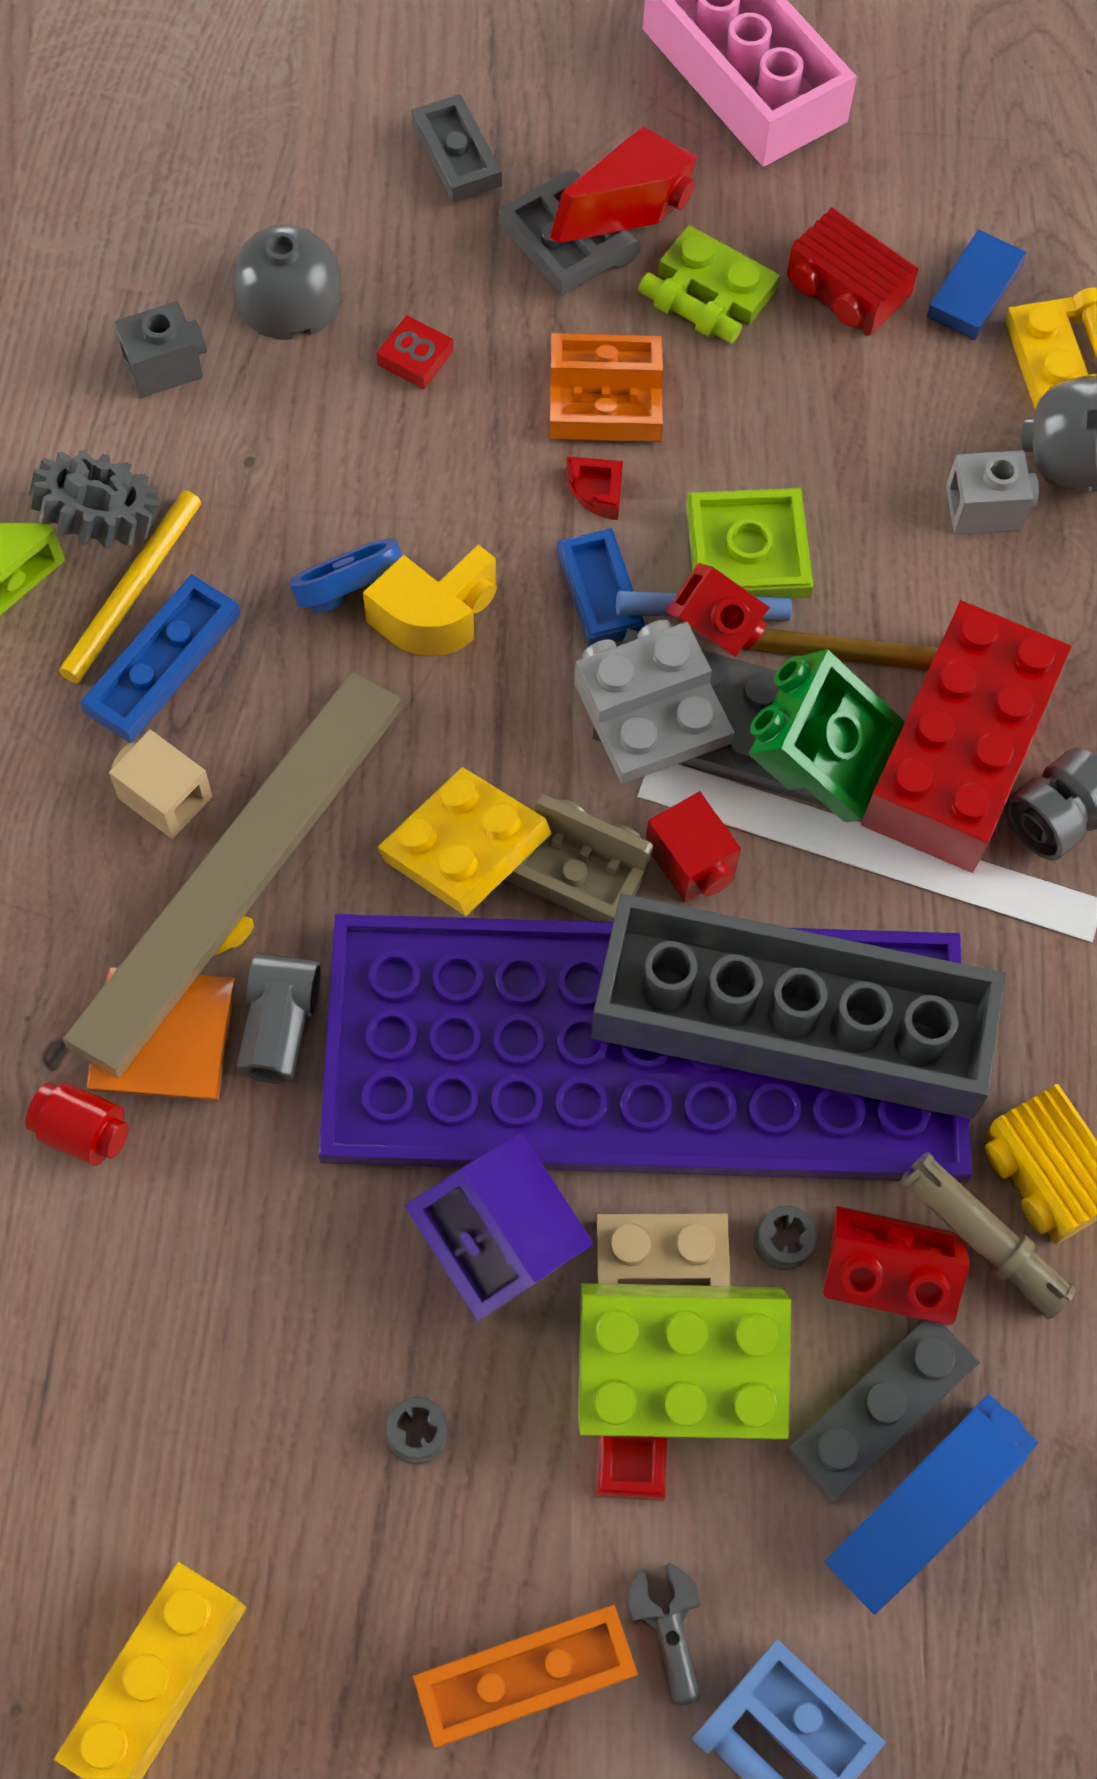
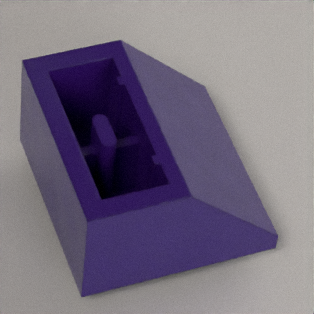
M522 1132L462 1167L404 1205L477 1321H480L594 1244Z

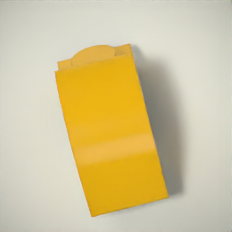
M478 544L438 582L403 555L363 592L366 622L395 646L412 654L441 656L458 651L474 640V613H479L485 609L496 593V558Z

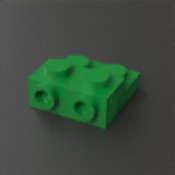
M828 649L802 656H794L784 662L775 674L774 684L780 690L773 704L760 711L751 724L750 732L756 737V740L748 755L788 790L804 787L808 789L842 821L862 820L905 721Z

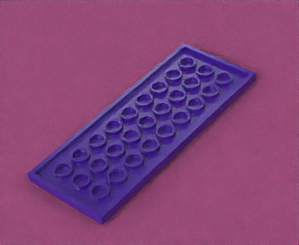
M335 914L319 1143L320 1163L464 1167L522 1132L546 1170L900 1181L907 1171L910 1173L914 1172L915 1170L911 1166L922 1155L929 1152L934 1157V1160L958 1182L967 1183L972 1177L970 1121L967 1118L591 1039L593 1012L614 922ZM791 928L962 964L960 933Z

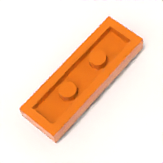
M614 1604L413 1676V1680L434 1749H438L638 1676Z

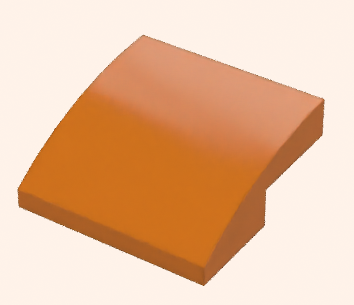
M551 333L549 439L662 442V336Z
M109 968L105 984L118 968ZM198 975L119 1079L90 1062L87 1089L94 1092L219 1102L225 1044L230 1042L236 978Z

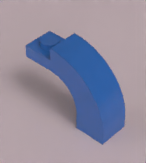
M988 1393L905 1480L838 1546L824 1563L875 1615L998 1492L1028 1459V1454L1035 1448L1038 1442L1024 1429L1021 1421L1015 1414L1003 1408Z

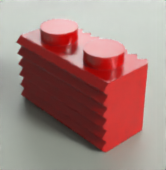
M830 207L827 214H823L820 220H816L813 227H809L807 232L802 233L799 240H795L793 243L787 276L802 294L814 296L815 299H820L823 305H829L841 322L848 326H856L857 329H862L865 335H872L912 296L919 268L838 210Z

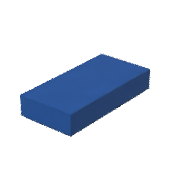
M978 229L931 302L927 317L976 340L1021 268L1026 251Z
M612 528L557 541L556 552L588 647L601 640L622 641L625 638L627 629L639 632L646 626L643 616L617 615L616 613L617 592H634Z

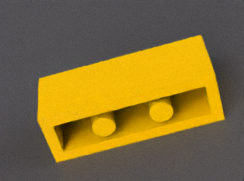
M177 1562L53 1760L82 1779H142L247 1607L234 1596L180 1562Z

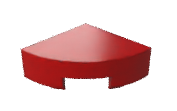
M567 456L566 477L574 497L581 505L596 515L618 520L623 461Z

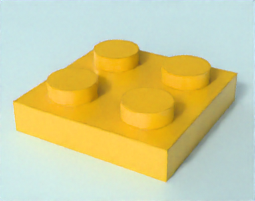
M461 767L378 846V849L387 864L464 916H467L552 833L543 816L464 767Z

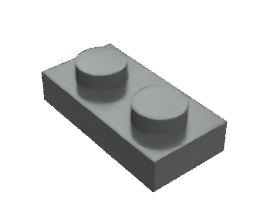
M461 94L411 110L412 125L452 202L502 186V171Z

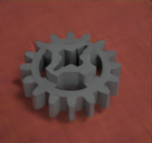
M80 450L78 456L73 458L64 452L57 453L56 461L43 458L40 469H34L29 491L31 496L29 506L32 510L40 511L39 522L42 524L56 523L58 525L56 534L59 536L77 534L79 544L86 545L90 538L97 539L104 548H110L111 542L116 539L126 546L132 545L134 536L146 539L149 528L154 527L160 502L156 501L158 495L157 488L147 486L149 477L146 474L132 475L130 472L131 464L127 462L111 464L110 457L106 454L101 455L99 460H95L85 451Z

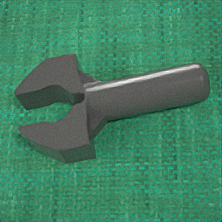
M667 1563L665 1567L669 1585L673 1590V1600L668 1606V1614L665 1615L662 1608L653 1603L649 1598L644 1569L637 1575L626 1604L631 1624L643 1621L656 1631L672 1701L677 1705H687L696 1701L700 1693L682 1623L688 1611L698 1608L701 1604L695 1582L678 1567Z

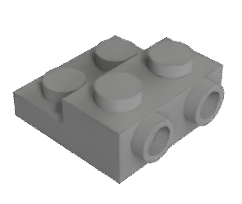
M668 620L654 621L639 631L638 639L620 646H616L615 642L610 639L598 641L585 649L582 653V659L576 661L574 685L621 784L733 744L735 732L710 684L712 670L688 622L672 627Z

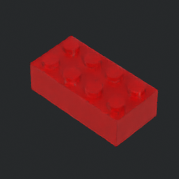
M960 600L872 794L861 826L973 873L990 842L1072 645Z

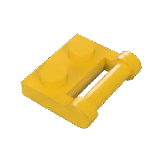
M1096 287L1083 289L1069 298L1008 308L1004 321L1035 410L1040 398L1050 387L1059 382L1083 376H1097V373L1088 375L1071 324L1083 322L1097 360Z

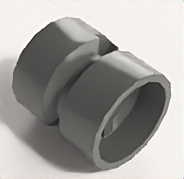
M1077 747L1069 749L1044 769L1042 777L1032 778L1007 799L1005 813L1010 826L1018 838L1041 858L1050 861L1060 859L1084 839L1086 831L1097 829V756L1085 749Z

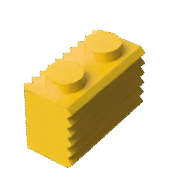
M1059 1084L1053 1085L1048 1090L1032 1097L1006 1114L1000 1115L992 1122L984 1134L985 1142L987 1143L985 1145L987 1159L999 1176L1004 1179L1008 1177L1013 1179L1014 1186L1020 1190L1021 1196L1024 1198L1021 1200L1024 1215L1038 1233H1049L1051 1241L1057 1245L1097 1221V1140Z

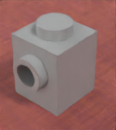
M1024 450L956 454L946 484L954 534L1021 531L1030 508L1036 507L1038 503V479L1035 473L1028 472Z

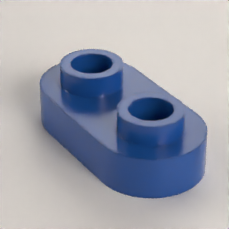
M389 538L374 541L297 574L290 580L289 584L299 607H311L314 613L326 612L343 604L346 600L344 595L362 587L367 589L403 555L396 539Z

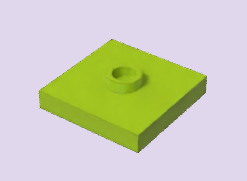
M802 488L687 493L686 510L693 571L698 563L712 566L753 596L789 597L791 599L811 598L814 585Z

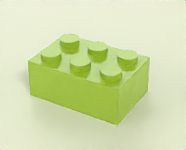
M581 1283L578 1394L580 1435L789 1439L791 1298L782 1287Z

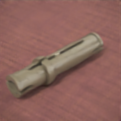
M929 1152L922 1155L911 1166L915 1170L914 1172L910 1173L907 1171L903 1175L900 1184L916 1195L991 1265L989 1273L999 1282L1005 1280L1010 1282L1042 1312L1041 1314L1046 1319H1052L1066 1307L1060 1301L1063 1297L1067 1301H1071L1074 1297L1076 1288L1071 1283H1067L1034 1252L1036 1244L1025 1234L1015 1235L936 1162Z

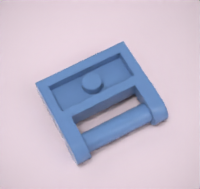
M778 1639L773 1642L691 1739L707 1755L713 1750L742 1779H784L732 1729V1726L744 1712L814 1779H857L886 1744L869 1725Z

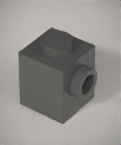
M178 301L113 321L123 359L139 398L203 378L199 355L207 353L205 340L197 320L187 322Z

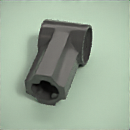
M260 952L254 955L247 984L246 1002L247 1007L250 1009L237 1064L239 1074L247 1075L256 1081L266 1083L293 1082L306 1017H312L318 998L321 964L319 961Z

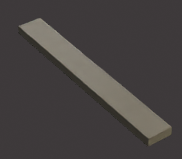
M353 671L350 673L66 1033L63 1041L67 1049L117 1079L121 1077L402 711V698Z

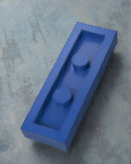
M191 574L80 701L84 714L127 742L132 743L241 615L238 603Z

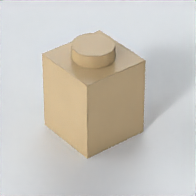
M151 729L137 743L132 742L126 745L116 756L112 769L109 771L118 799L172 840L213 797L206 770Z

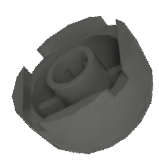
M275 225L258 231L245 242L233 264V295L239 309V314L245 324L261 335L286 340L293 339L292 332H302L306 329H309L310 335L324 329L336 317L342 304L341 272L338 261L329 245L306 228L295 225Z
M1097 376L1065 379L1050 387L1040 398L1034 418H1025L1023 422V450L1025 452H1033L1038 472L1047 482L1062 489L1097 491Z

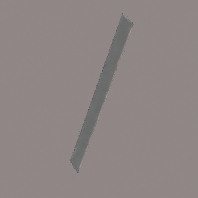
M680 764L646 775L637 797L668 807H672L701 791L724 825L1093 943L1097 928V897L981 860L975 871L971 873L861 826L862 822H844L834 813Z

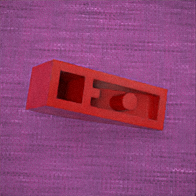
M642 126L562 192L550 238L557 243L658 224L675 208L677 210L683 209L689 201L695 188V180L691 179V175L698 156Z

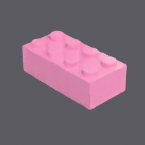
M645 0L643 31L762 167L848 122L857 76L788 0Z

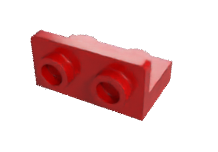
M836 1206L831 1226V1256L823 1285V1294L828 1299L952 1325L957 1317L969 1270L966 1242L954 1231Z

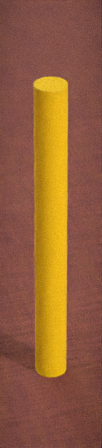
M183 490L60 667L59 672L64 678L78 684L201 506V500L194 493Z

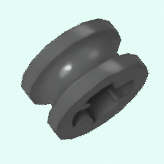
M780 1206L772 1209L759 1223L754 1235V1247L759 1258L768 1266L778 1270H791L800 1266L814 1251L817 1243V1228L812 1218L805 1211L794 1206ZM783 1223L784 1230L793 1225L800 1232L801 1236L795 1242L798 1252L788 1253V1246H785L781 1251L773 1246L771 1239L777 1233L774 1224Z
M412 1397L404 1399L393 1408L388 1416L386 1436L389 1448L397 1458L406 1463L422 1464L431 1461L440 1454L446 1443L448 1425L445 1414L438 1404L428 1398ZM415 1413L428 1416V1429L436 1433L429 1444L422 1438L421 1447L419 1448L406 1445V1432L398 1428L400 1422L405 1417L412 1423L413 1414Z

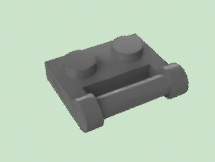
M575 170L564 172L499 208V224L561 296L614 265L617 267L628 265L637 257L641 249V244L629 231L598 235L597 237L602 241L599 245H596L590 237L557 243L550 238L562 192L581 177Z

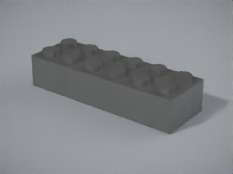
M620 893L593 1012L591 1039L973 1120L989 1093L1006 973Z

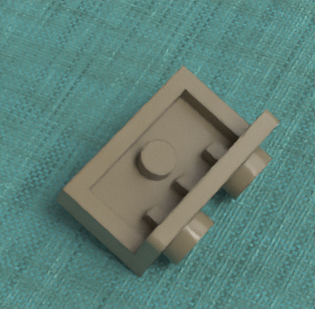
M542 794L535 805V812L546 819L552 834L505 878V881L594 922H614L620 893L635 896L646 877L653 845L627 826L611 825L587 814L582 807L574 802L556 800Z

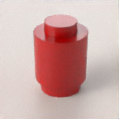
M48 1082L41 1086L30 1102L25 1119L26 1128L36 1133V1139L40 1143L92 1166L101 1164L106 1158L113 1159L117 1156L126 1141L129 1130L128 1124L124 1122V1109L122 1106L67 1082L60 1085Z

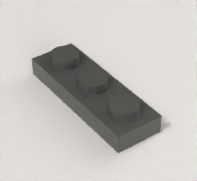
M924 1320L803 1433L786 1452L828 1499L834 1503L980 1362L944 1324Z

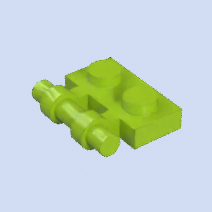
M688 225L659 260L658 275L666 280L664 281L648 272L641 280L638 292L654 300V307L668 315L675 312L695 323V330L710 339L716 335L732 344L738 338L742 324L730 318V316L750 325L778 290L781 275ZM689 293H692V294L696 295L697 297L703 299L704 301H706V302H708V303L705 304V303L701 302L700 300H698V299L692 297L691 295H689Z

